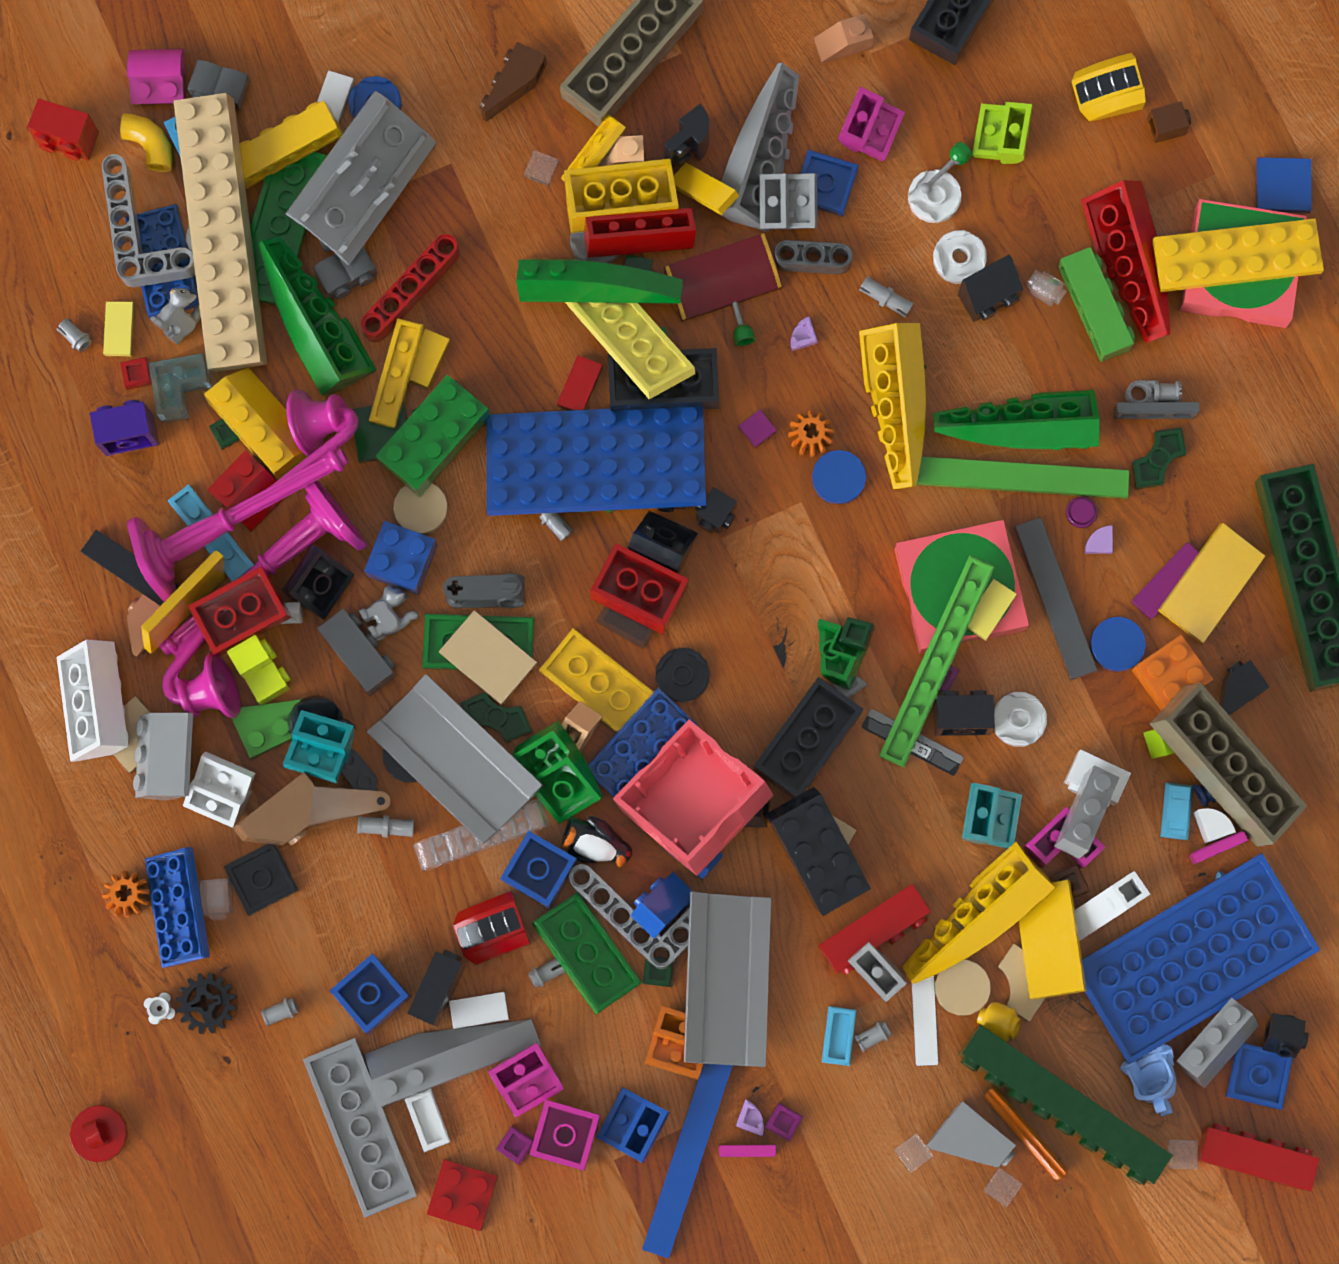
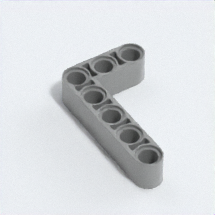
M111 154L107 156L102 162V172L116 271L121 280L129 287H140L193 277L195 275L193 253L187 248L180 247L143 254L130 168L120 155ZM122 166L119 173L111 174L114 167ZM118 192H126L122 199H114ZM122 217H129V221L125 225H118ZM133 242L130 250H122V246L125 243ZM182 259H190L189 265L184 268L178 267ZM155 264H164L163 268L160 271H152V268ZM129 268H137L133 276H125Z
M579 864L571 869L569 880L572 887L654 967L666 969L688 948V940L684 943H678L674 940L673 933L680 928L687 930L689 933L690 908L662 937L658 935L654 939L650 935L646 943L640 944L633 937L637 930L643 928L631 916L625 924H618L614 920V914L618 910H626L630 915L634 910L589 866ZM580 871L587 872L590 875L588 883L585 885L575 883L574 877L576 873ZM601 890L608 892L610 895L609 901L603 905L597 904L594 901V895ZM666 949L670 954L668 961L665 963L655 961L653 956L656 950Z

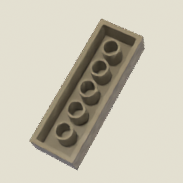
M634 0L560 85L561 98L599 127L607 115L610 114L613 117L700 17L703 13V0Z
M1201 682L1184 686L1150 722L1154 730L1257 847L1275 844L1307 808V804Z

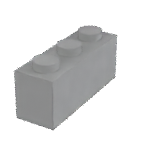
M1095 765L1084 775L1054 847L1078 859L1089 851L1120 777Z
M1231 998L1178 1058L1177 1063L1186 1075L1205 1088L1257 1029L1259 1024L1250 1011Z

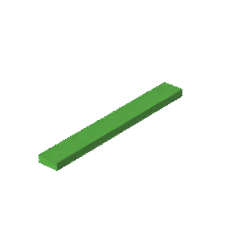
M922 457L917 485L1127 499L1129 470Z
M969 555L879 757L903 768L905 767L996 566Z

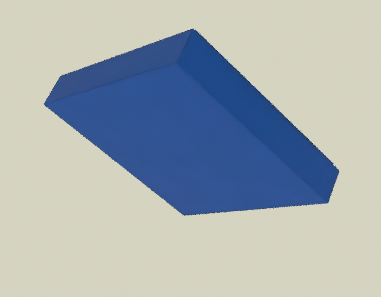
M808 150L800 174H817V208L843 217L859 165Z
M1257 158L1256 208L1286 213H1310L1312 210L1311 159Z
M1244 1043L1234 1054L1225 1097L1282 1110L1293 1057H1280L1276 1053L1264 1051L1263 1047Z

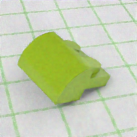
M1006 102L1005 105L981 103L972 152L973 157L1000 160L1001 164L1022 162L1025 157L1033 105Z

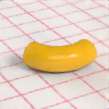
M124 113L120 126L122 140L138 142L146 152L145 167L156 172H170L172 170L171 143L163 129L148 118Z

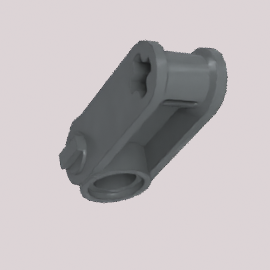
M514 573L454 576L444 582L443 592L447 603L453 608H519L525 604V577ZM459 589L458 595L454 596L455 590Z

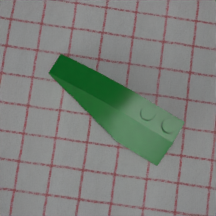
M282 237L261 241L259 247L265 271L284 326L321 396L341 391L374 373L377 369L351 323L346 317L342 319L334 310L335 303L331 298L328 297L326 299L316 286L319 283L313 276L305 274L301 269L303 263Z
M579 258L519 259L516 278L520 302L681 303L683 280L672 276L629 266L594 262Z
M1094 390L1031 394V399L1019 401L1017 397L1007 399V404L995 406L992 402L982 403L975 410H971L969 407H961L933 413L935 432L961 440L1020 449L1061 450L1063 448L1087 449L1099 447L1100 418Z

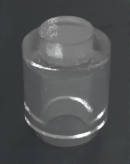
M1036 269L1025 286L1030 290V294L1050 307L1054 303L1059 305L1067 293L1063 289L1065 283L1045 270L1041 272Z

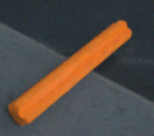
M993 1087L984 1095L987 1102L1054 1179L1059 1180L1068 1172L1067 1168L999 1090Z

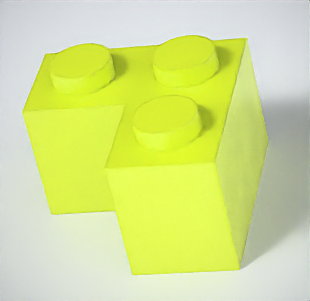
M253 635L227 651L239 674L245 679L260 705L267 704L291 690L287 684L291 679L283 666L278 668L273 659L277 655L265 638L260 640L256 635Z

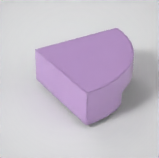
M810 316L801 320L795 327L791 336V351L818 343Z
M1105 526L1096 530L1088 539L1084 554H1112V526Z
M745 1099L736 1126L762 1136L764 1131L762 1115L753 1103Z

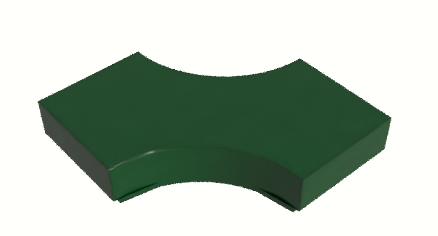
M1182 428L1154 432V444L1151 451L1145 457L1134 460L1131 463L1136 490L1164 485L1167 466L1173 460L1186 455Z
M486 692L460 703L462 709L481 727H489L498 731L507 743L532 733L522 706L513 708L501 707L491 701Z

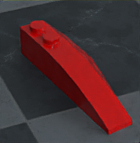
M1123 180L1081 199L1095 251L1100 258H1103L1108 268L1106 271L1110 279L1115 280L1120 290L1118 293L1122 301L1127 302L1131 310L1130 315L1145 343H1150L1170 335L1167 292H1160L1153 247V238L1157 237L1142 181Z

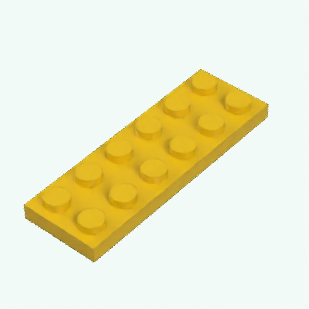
M1316 218L1153 238L1160 292L1322 274L1324 271Z

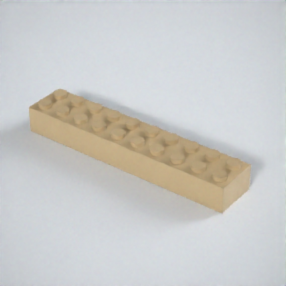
M227 93L174 100L207 369L219 372L268 365L234 98Z

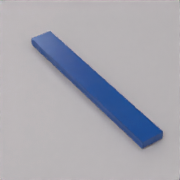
M703 1064L642 1250L668 1259L670 1257L733 1065Z

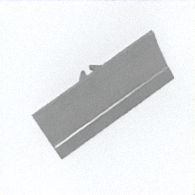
M374 91L285 214L304 226L333 250L342 261L350 265L433 149L436 142L391 101L377 91Z
M426 674L395 707L367 731L385 751L483 845L542 787V784Z
M690 892L684 1062L766 1067L771 898Z

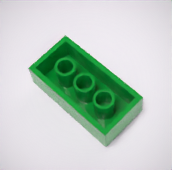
M446 375L379 451L376 458L379 464L421 497L490 417L489 409L450 376Z

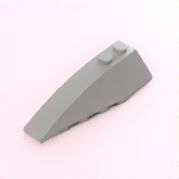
M783 63L777 64L754 103L734 145L721 181L735 189L739 194V197L722 216L729 221L769 232L770 229H760V174L784 173L785 160H789L790 150L787 149L788 135L792 134L793 131L791 110H794L796 107L800 76Z
M532 1019L419 1033L366 1053L365 1057L381 1107H386L504 1061L535 1042L539 1046H541Z

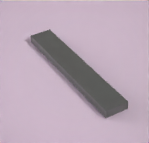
M1038 518L1015 526L1017 537L1070 681L1096 672V665L1042 519Z

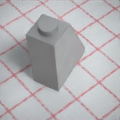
M961 1101L925 1146L931 1150L998 1168L1001 1164L1006 1166L1015 1155L1012 1150L1016 1145Z

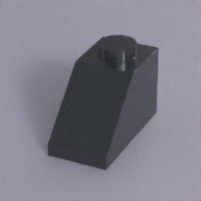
M1251 660L1244 665L1239 661L1227 669L1229 675L1223 679L1219 704L1230 715L1270 688Z

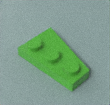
M300 700L241 707L238 717L231 718L251 760L292 741L293 738L288 728V719L294 705Z

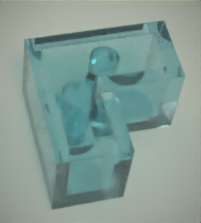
M201 353L149 363L156 413L159 419L164 423L189 418L185 392L212 387L204 355Z

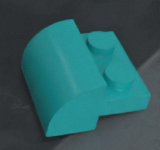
M301 710L292 732L293 739L283 761V766L287 769L301 773L304 772L307 775L337 783L343 765L347 763L354 740V726Z
M971 783L962 839L976 844H987L1008 849L1015 842L1022 794L1000 790V788Z

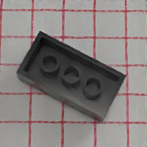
M928 0L911 28L909 40L949 63L956 65L994 0Z
M717 348L680 350L695 367V375L651 399H648L608 353L611 411L703 406V409H719Z
M818 677L755 763L753 770L791 798L804 793L861 716L863 708Z
M815 787L765 814L811 901L822 916L871 889L824 798Z

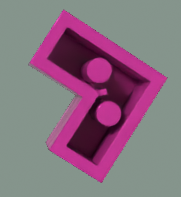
M1067 806L1023 847L1042 868L1061 851L1054 846L1069 813ZM1095 836L1089 851L1080 859L1068 853L1066 854L1083 869L1105 846Z

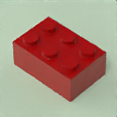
M615 543L590 590V599L664 635L688 588L689 579Z
M262 566L188 605L213 655L218 657L226 654L228 650L253 635L259 636L292 618L267 569Z

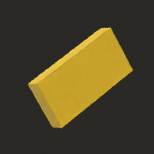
M427 329L424 330L410 382L429 389L450 343L449 338Z

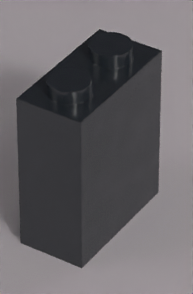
M446 949L443 954L435 952L407 1014L433 1026H439L466 966L461 963L462 957Z

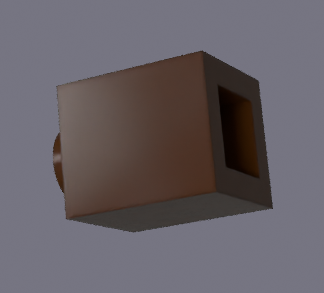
M1182 101L1150 110L1147 121L1154 142L1158 143L1186 135L1189 125H1191V116L1188 109L1184 110Z

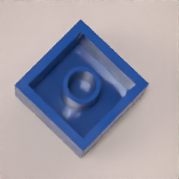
M384 521L364 572L369 578L419 595L438 544L431 537Z
M528 830L500 879L502 882L550 909L569 878L571 869L576 866L578 860Z
M374 954L366 958L330 990L361 1029L369 1035L412 998Z

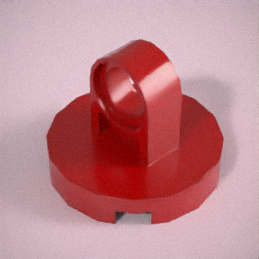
M102 1105L88 1107L80 1112L73 1121L70 1131L71 1144L76 1153L85 1160L93 1162L108 1161L119 1155L128 1137L127 1124L122 1115L112 1108Z

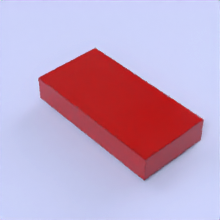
M577 355L557 406L570 411L585 410L603 365Z

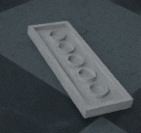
M350 1039L303 1059L364 1218L418 1196L385 1110L379 1103L369 1069L357 1039Z

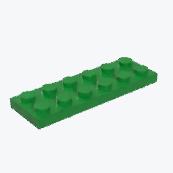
M313 152L279 172L265 177L250 226L259 300L262 303L277 306L267 278L259 243L263 240L281 236L299 258L307 229L285 213L327 155Z

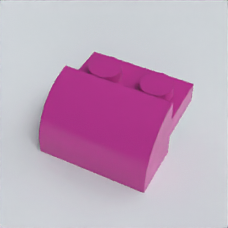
M140 49L129 51L127 78L129 77L131 104L174 103V100L185 99L184 76H186L184 49Z
M859 87L838 139L849 150L855 153L861 151L883 162L888 155L905 112L883 102V97L863 87Z
M537 1042L488 1070L493 1082L515 1117L520 1116L564 1089Z

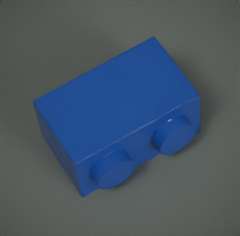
M673 872L665 880L659 877L650 887L652 890L650 894L646 891L643 892L634 902L637 907L630 915L654 939L690 904V892L693 891Z

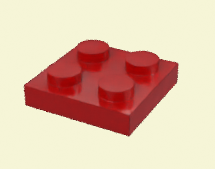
M444 1159L427 1215L481 1231L498 1176Z

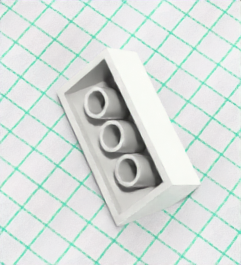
M85 640L57 657L70 762L114 755L129 746V735L126 730L124 716L125 707L121 695V680L117 666L118 656L115 651V644L112 641Z

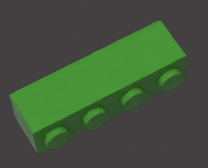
M1091 247L1061 258L1058 268L1100 362L1130 351L1134 345L1135 335L1132 328L1126 326L1122 318L1124 317V310L1120 302H1115L1113 298V286L1108 277L1104 278L1101 271L1103 265L1097 253L1094 254Z

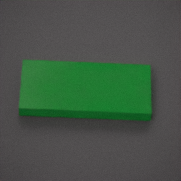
M425 614L423 669L459 670L444 658L439 651L470 615ZM482 616L533 659L534 617Z
M578 892L532 923L595 1015L642 983Z

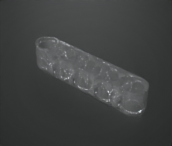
M537 799L527 802L484 845L464 826L419 841L413 844L421 870L428 871L523 837L527 834L528 830L532 833L547 828L550 824L543 804Z

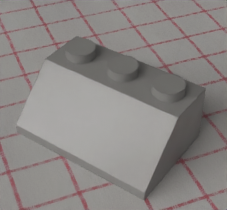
M148 713L140 715L136 725L138 747L135 750L134 756L137 763V773L133 780L135 798L171 800L189 796L193 713Z

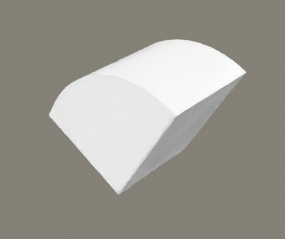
M1206 808L1199 809L1193 813L1205 844L1236 832L1230 819L1220 811Z

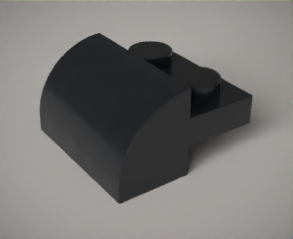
M701 104L679 119V133L664 143L665 159H671L672 168L676 165H684L690 160L692 153L700 161L708 150L709 118Z

